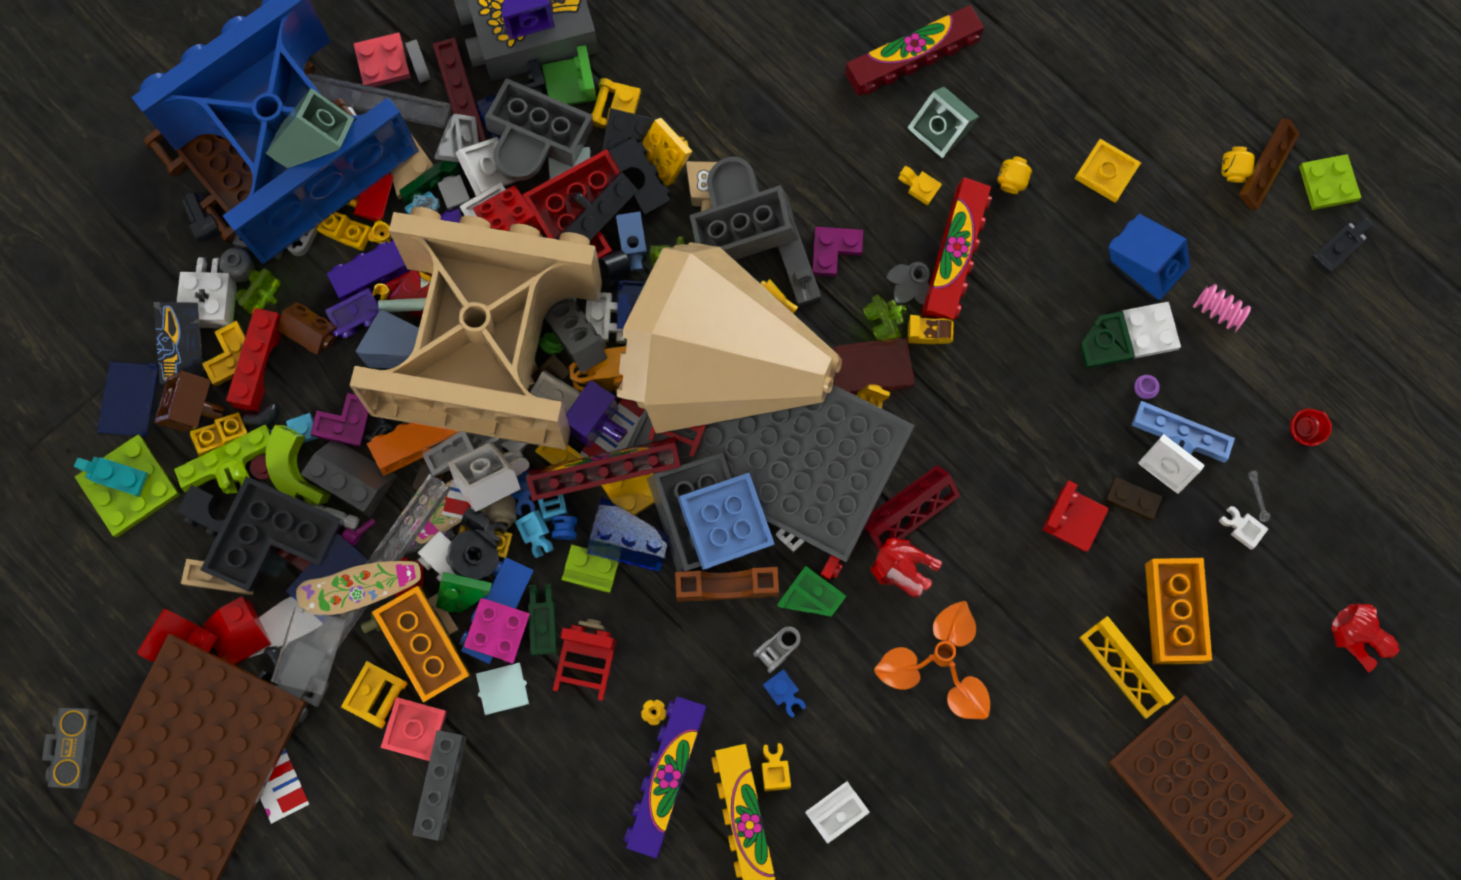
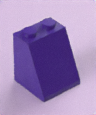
M549 0L503 1L502 16L509 40L555 27Z

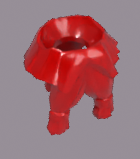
M890 538L880 548L876 561L870 570L880 584L896 585L911 597L918 598L923 590L927 591L930 589L932 581L917 572L914 563H923L938 571L942 566V561L911 545L910 540Z
M1350 604L1332 620L1331 630L1336 647H1345L1356 657L1367 672L1372 671L1376 667L1377 661L1365 651L1364 643H1369L1374 647L1381 658H1393L1400 651L1395 638L1387 634L1383 629H1380L1377 610L1372 604Z

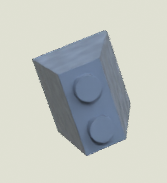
M380 309L356 352L369 367L394 368L403 363L413 352L419 328Z

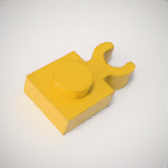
M781 743L777 745L778 752L776 754L769 753L768 745H764L763 755L769 762L762 763L764 791L791 788L788 761H780L783 753Z

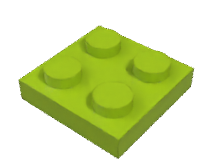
M1348 154L1305 162L1299 166L1312 210L1357 202L1361 199Z

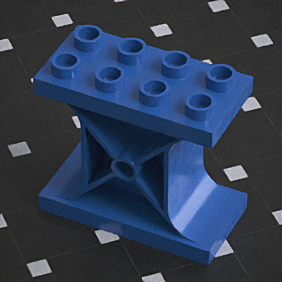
M263 0L262 6L247 17L237 16L230 19L223 26L222 34L207 45L198 44L186 50L181 57V63L167 73H155L147 77L140 86V92L132 96L138 107L175 151L199 135L215 134L228 140L246 162L252 172L251 191L244 201L224 214L223 217L262 264L266 263L419 152L400 111L388 97L367 113L352 116L354 120L338 151L290 168H286L266 154L280 125L310 88L321 94L305 75L304 69L308 58L331 41L309 0Z

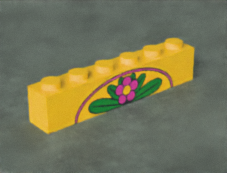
M746 744L716 750V757L711 759L714 773L720 772L722 781L717 783L720 799L725 798L727 809H722L725 825L731 824L733 835L728 836L731 851H737L739 860L734 862L737 878L742 877L743 880H775Z

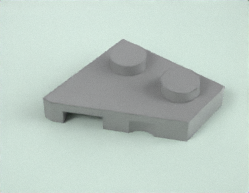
M453 114L449 118L436 151L435 159L459 162L455 154L459 149L479 143L476 118L474 116Z

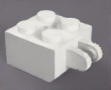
M201 257L197 260L196 272H180L177 302L198 303L200 328H223L233 322L237 286L229 273H221L220 258L212 260L211 273H206L207 262L205 258Z
M487 443L448 462L456 486L475 512L520 490L516 476L525 472L530 466L528 460L523 458L520 450H512L502 455L496 446L491 443Z

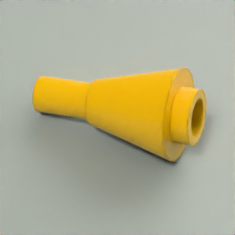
M770 279L768 282L763 280L760 284L794 314L798 306L787 300L785 295Z

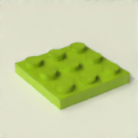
M139 434L103 458L149 474L140 497L93 483L85 478L87 472L84 471L75 476L112 536L116 538L180 496V493Z

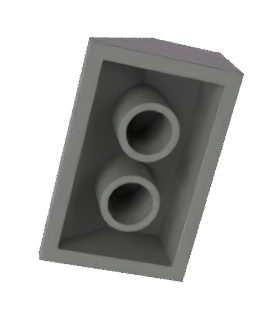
M330 441L315 452L301 473L309 482L368 517H371L397 477L394 473L383 477L377 463L347 445L335 441Z

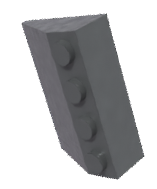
M723 453L681 465L679 468L655 473L647 478L677 572H685L701 566L677 497L731 479Z

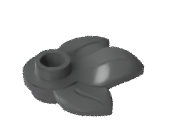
M914 262L909 266L899 264L893 267L888 272L886 279L896 284L893 292L895 302L906 303L915 298L918 303L924 304L929 288L927 281L930 272L928 267L922 262ZM915 270L919 271V273H920V277H919V278H915V276H914V271H915Z

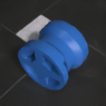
M555 516L552 518V523L555 525V530L552 532L553 539H577V533L575 532L576 517Z

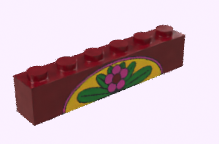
M969 5L848 62L845 74L858 96L871 94L879 86L884 84L890 85L905 74L911 75L926 64L932 65L947 54L951 56L966 45L972 46L981 39L984 26L972 6Z
M676 437L532 469L529 470L526 479L532 501L679 468L681 467V457Z

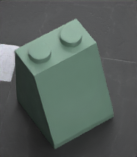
M310 88L280 125L266 154L286 168H290L338 151L354 118Z

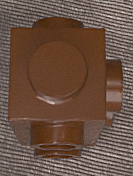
M297 302L282 311L277 330L305 347L308 351L318 355L325 349L329 350L336 340L333 332L336 331L337 327Z

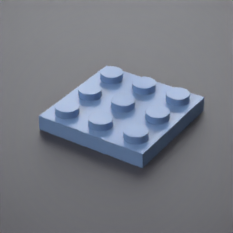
M750 473L677 497L703 570L774 545Z

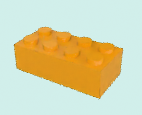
M1204 558L1150 560L1145 564L1153 665L1204 664L1212 661Z
M416 586L372 612L423 702L471 675L420 586Z

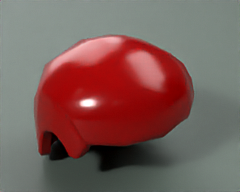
M1310 408L1303 409L1297 412L1291 419L1290 433L1296 442L1306 446H1316L1327 441L1332 433V423L1325 412Z

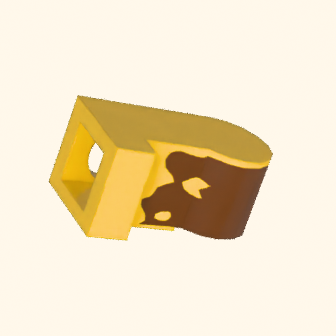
M910 315L907 343H952L954 322L950 319L920 318L918 315Z

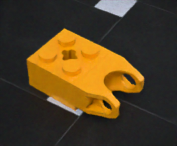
M626 346L603 349L607 359L583 373L578 370L574 374L577 366L573 362L569 366V371L574 389L582 392L585 387H581L577 383L588 384L592 380L605 390L617 393V389L623 381V375L619 374L621 353L626 352ZM581 375H587V377L578 378Z

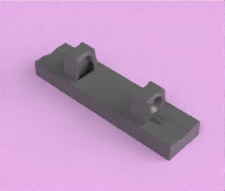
M797 230L798 240L777 246L797 305L801 306L820 300L821 294Z

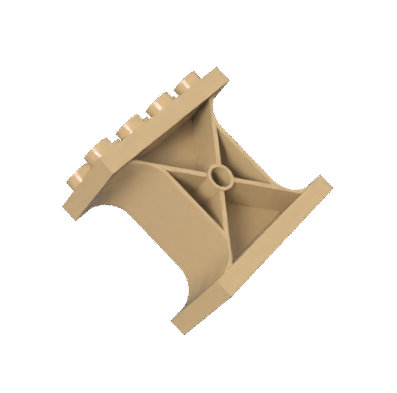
M424 207L412 208L410 215L393 212L389 232L407 269L432 273V278L415 347L411 355L400 365L387 370L354 366L350 387L368 413L379 418L412 422L567 450L571 430L562 402L535 397L528 392L543 320L548 310L557 302L571 297L599 301L602 279L596 247L589 245L590 240L587 237L577 233H562L559 240L540 237V232L536 228L524 224H513L510 226L509 231L491 229L488 221L476 216H462L460 223L441 220L439 213Z

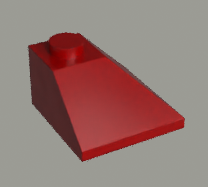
M240 597L219 608L204 624L206 630L218 636L213 646L219 658L233 665L272 645L251 601L244 597Z

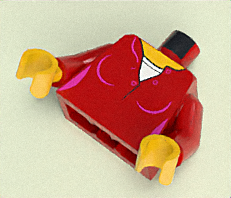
M411 270L386 284H376L372 296L381 294L380 300H386L387 296H390L389 300L427 298L432 273ZM405 311L422 319L423 311Z

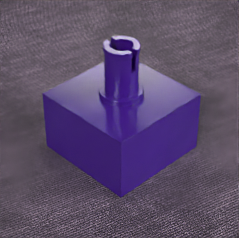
M590 380L566 413L571 430L570 435L591 448L602 432L620 443L622 441L621 437H625L627 429L611 420L618 410L616 397Z

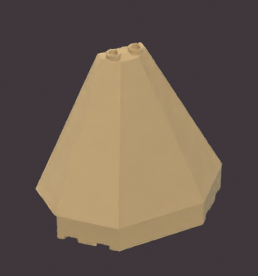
M691 242L688 245L681 244L674 246V248L666 247L662 249L623 327L622 338L627 339L626 352L621 353L619 374L623 375V381L617 389V397L636 401L638 407L646 409L657 434L822 403L827 393H830L833 388V378L835 373H838L841 369L842 359L720 247Z

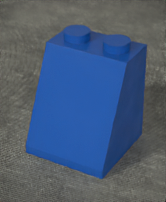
M1138 214L1134 220L1129 221L1124 231L1118 237H1115L1109 245L1111 261L1158 300H1161L1190 268L1187 239L1141 214Z

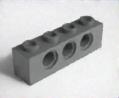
M567 298L563 299L548 310L544 317L547 326L581 373L607 359L603 350L607 346L600 334H597L592 323L588 322L582 310H579L573 299L570 301Z
M439 730L436 731L413 836L443 841L467 737Z

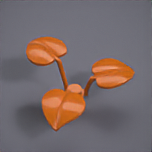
M966 601L950 605L936 617L933 624V633L942 642L937 644L934 654L929 655L926 660L917 664V657L911 650L898 647L887 652L874 668L875 674L883 683L895 689L907 690L919 683L920 673L918 669L923 668L931 661H935L937 665L942 667L949 666L954 684L957 686L952 688L947 696L950 710L958 717L964 719L985 720L989 716L990 698L985 685L979 679L972 676L964 678L960 684L955 663L953 662L956 655L955 646H966L972 642L976 634V624Z

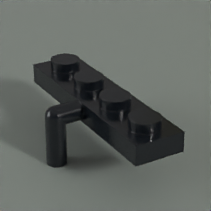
M619 172L591 202L582 193H569L567 200L571 203H578L583 210L560 234L565 232L577 233L591 240L638 189L622 172Z

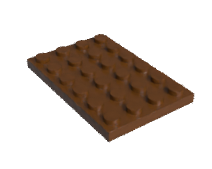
M1186 695L1180 697L1108 761L1109 765L1210 880L1226 879L1293 817L1291 812Z

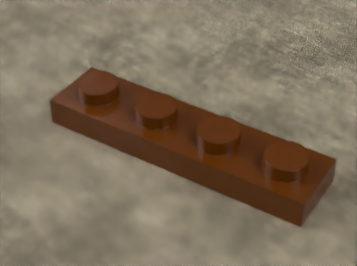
M1281 119L1257 161L1253 174L1248 177L1239 193V196L1249 209H1259L1300 135L1290 119Z

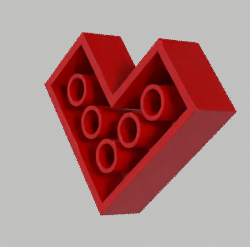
M606 149L522 194L524 200L535 214L544 237L555 239L583 210L578 203H571L567 200L569 193H582L591 202L620 170ZM599 231L590 240L589 244L596 247L598 259L612 253L610 246L601 231Z

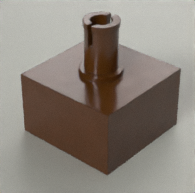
M179 371L167 377L154 423L185 432L198 427L201 415L215 420L221 418L223 414L220 411H224V406L205 401L211 380L185 371Z

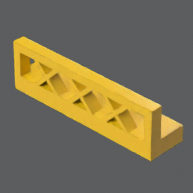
M1108 616L1079 637L1145 719L1174 699V696ZM1099 630L1105 638L1104 648L1094 646L1088 637ZM1108 652L1117 653L1121 657L1120 668L1109 665L1107 662ZM1124 672L1134 673L1138 678L1137 688L1127 687L1124 683ZM1141 693L1151 694L1157 703L1146 710L1140 703Z

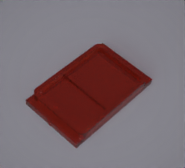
M907 338L847 344L831 348L842 359L841 369L834 376L835 385L852 394L858 393L867 385H878L883 390L915 385Z

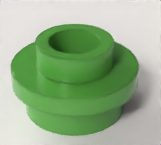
M545 333L540 338L539 345L544 352L555 354L563 350L562 345L553 333Z

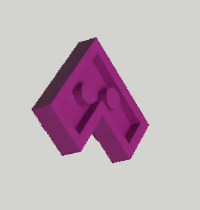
M815 227L813 274L815 276L836 277L838 254L861 256L863 230Z
M347 393L342 416L316 411L311 436L361 447L369 413L356 394Z

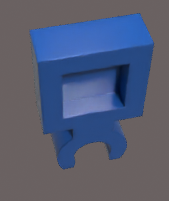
M529 471L522 472V474L516 476L520 490L510 494L515 500L519 501L516 505L519 517L523 516L522 508L524 506H530L531 512L536 511L534 503L529 498L531 494L526 479Z
M784 669L763 684V687L777 706L783 702L786 704V712L791 718L795 716L791 710L793 704H798L802 710L806 708L805 703L801 699L793 696L799 690Z

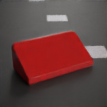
M387 174L358 196L354 214L374 222L381 220L394 176Z

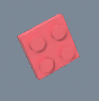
M400 33L354 43L365 89L411 78Z
M396 697L381 748L430 761L436 731L442 730L447 711Z

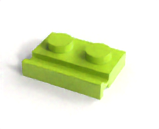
M571 545L561 580L611 594L620 557Z

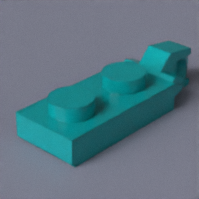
M93 457L92 462L77 458L74 465L78 470L87 472L85 478L93 483L140 497L149 475L147 472L101 457Z

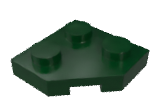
M1123 311L1100 315L1080 345L1086 369L1133 360L1135 358Z

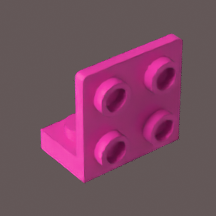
M481 598L464 645L465 648L513 664L530 613Z

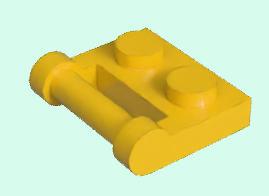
M601 78L598 85L600 90L591 115H593V126L605 129L607 119L601 116L608 92L615 93L611 108L635 114L641 89Z
M366 661L341 707L383 729L386 724L384 720L391 710L396 697H398L402 689L405 690L408 683ZM389 681L393 685L376 716L369 712L384 685Z

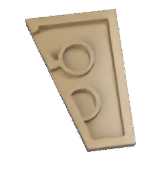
M415 139L414 141L419 152L391 171V175L394 176L393 183L398 199L402 198L399 193L401 188L434 166Z

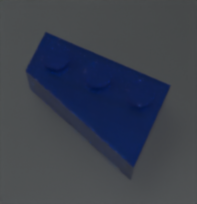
M601 496L587 553L660 572L669 535Z

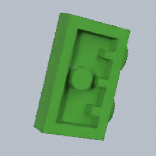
M586 45L577 47L578 56H574V59L542 65L549 97L568 105L597 100Z

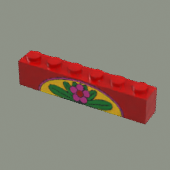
M965 177L957 185L921 316L929 319L943 318L953 320L958 318L961 311V305H959L960 296H964L968 285L965 282L967 274H970L974 261L971 260L972 253L977 251L980 239H977L979 231H982L986 218L983 217L984 210H987L991 203L992 196L989 195L991 186Z

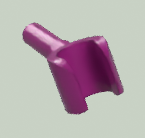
M372 518L356 531L347 528L341 535L342 540L349 545L357 544L361 535L376 522Z

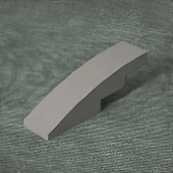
M458 432L422 455L432 475L437 476L450 470L448 462L487 443L498 447L509 440Z

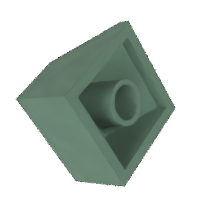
M942 87L932 92L908 126V129L941 158H944L966 136L979 116L948 89Z

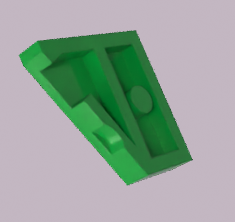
M805 566L777 606L832 617L847 596Z
M443 572L436 608H441L447 612L461 613L488 595L492 583Z

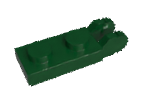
M442 160L399 190L403 202L408 206L428 191L438 189L437 183L442 182L444 178L459 175L461 172L459 162Z
M547 583L544 587L546 603H537L538 590L536 584L530 585V604H528V610L530 613L531 655L557 654L555 603L553 602L552 584Z

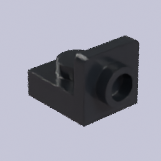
M538 59L528 61L531 70L527 71L530 83L523 86L544 95L548 94Z

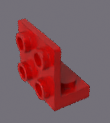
M516 186L509 187L473 208L477 217L485 219L490 223L491 229L509 231L510 226L513 224H524L536 228L540 235L543 233L535 214Z
M1068 480L1062 487L1042 530L1087 552L1108 512V508L1076 492L1075 490L1078 485Z
M163 609L137 654L155 662L168 634H174L209 652L218 636L167 609Z

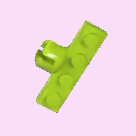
M263 425L175 468L174 470L182 490L187 492L191 485L198 487L216 478L219 487L224 493H238L235 483L239 482L240 486H242L245 477H249L245 467L246 463L266 453L268 439L271 435L268 427Z

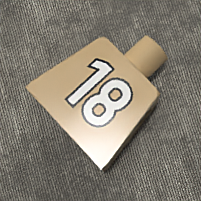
M686 161L692 206L701 207V211L712 208L707 178L710 170L717 162Z

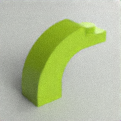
M275 425L266 447L267 471L274 486L278 491L301 501L303 499L314 506L327 503L331 494L307 482L298 470L297 456L306 436L285 425Z

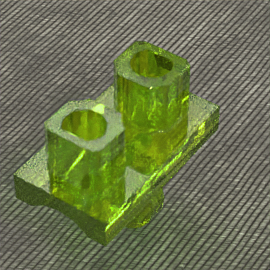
M264 268L262 271L254 270L249 276V281L252 283L249 289H240L235 295L238 304L252 315L254 308L263 309L267 302L273 305L276 304L277 300L273 297V294L281 282Z
M879 295L872 297L873 302L863 308V311L869 321L878 317L882 319L883 324L873 328L876 339L883 341L889 338L894 340L900 338L901 335L893 319H896L898 325L904 323L902 315L907 311L905 305L897 306L895 300L888 302L891 309L889 310L883 298H880Z

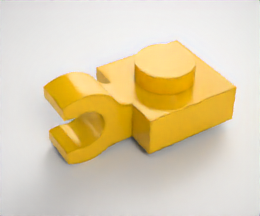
M907 166L902 169L898 177L901 182L911 187L908 193L927 206L942 185L923 171L917 176Z

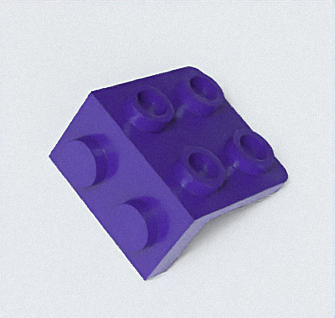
M367 288L325 311L332 324L337 327L336 331L333 332L334 336H342L344 339L359 332L357 327L363 324L365 327L371 326L379 312V306L375 297L372 296V291L370 288Z

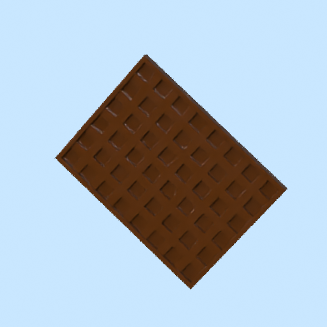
M168 634L73 824L181 880H220L307 701L174 634Z

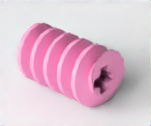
M1216 284L1209 288L1206 287L1193 307L1196 308L1202 304L1201 312L1203 314L1210 309L1211 319L1219 315L1218 323L1221 324L1227 320L1226 328L1230 329L1235 325L1236 332L1249 315L1251 307L1247 305L1241 309V300L1232 304L1234 296L1230 295L1224 298L1226 292L1224 289L1216 293Z

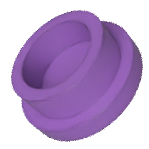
M1151 375L1140 376L1134 384L1136 394L1143 399L1155 397L1160 388L1157 379Z

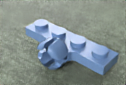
M1143 401L1138 405L1132 422V426L1159 437L1164 434L1190 455H1192L1193 451H1196L1224 463L1229 458L1235 439Z

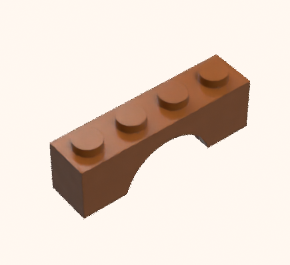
M778 567L751 568L745 571L730 573H709L703 571L675 572L677 602L778 597L779 595Z

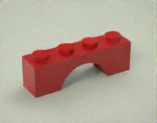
M254 308L226 399L234 408L255 413L259 412L265 392L264 372L267 359L272 349L279 345L282 333L277 330L281 318L279 313Z

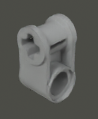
M785 627L760 646L753 655L759 657L768 667L767 671L772 673L800 645V634L793 627ZM786 633H793L796 637L795 644L792 646L784 645L781 640L782 636ZM766 652L770 654L774 661L766 654Z

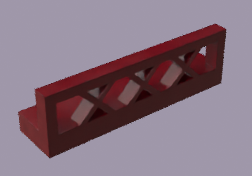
M937 465L873 511L863 531L872 538L879 551L886 543V541L881 543L878 537L886 530L891 531L888 539H903L961 495L951 475ZM948 485L951 493L944 498H939L941 490ZM926 501H930L929 509L924 513L919 512L921 505ZM911 516L909 524L905 527H899L902 518Z

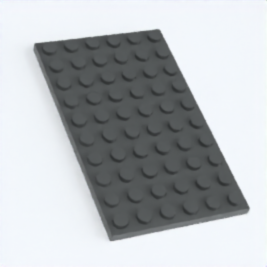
M833 384L831 392L827 393L822 403L707 424L700 441V446L694 457L689 456L692 448L691 445L679 440L676 441L681 457V465L723 453L731 478L750 473L766 521L847 562L916 425ZM645 409L626 448L671 437L657 433L653 441L648 439L653 425ZM689 428L672 431L692 440H695L697 431Z

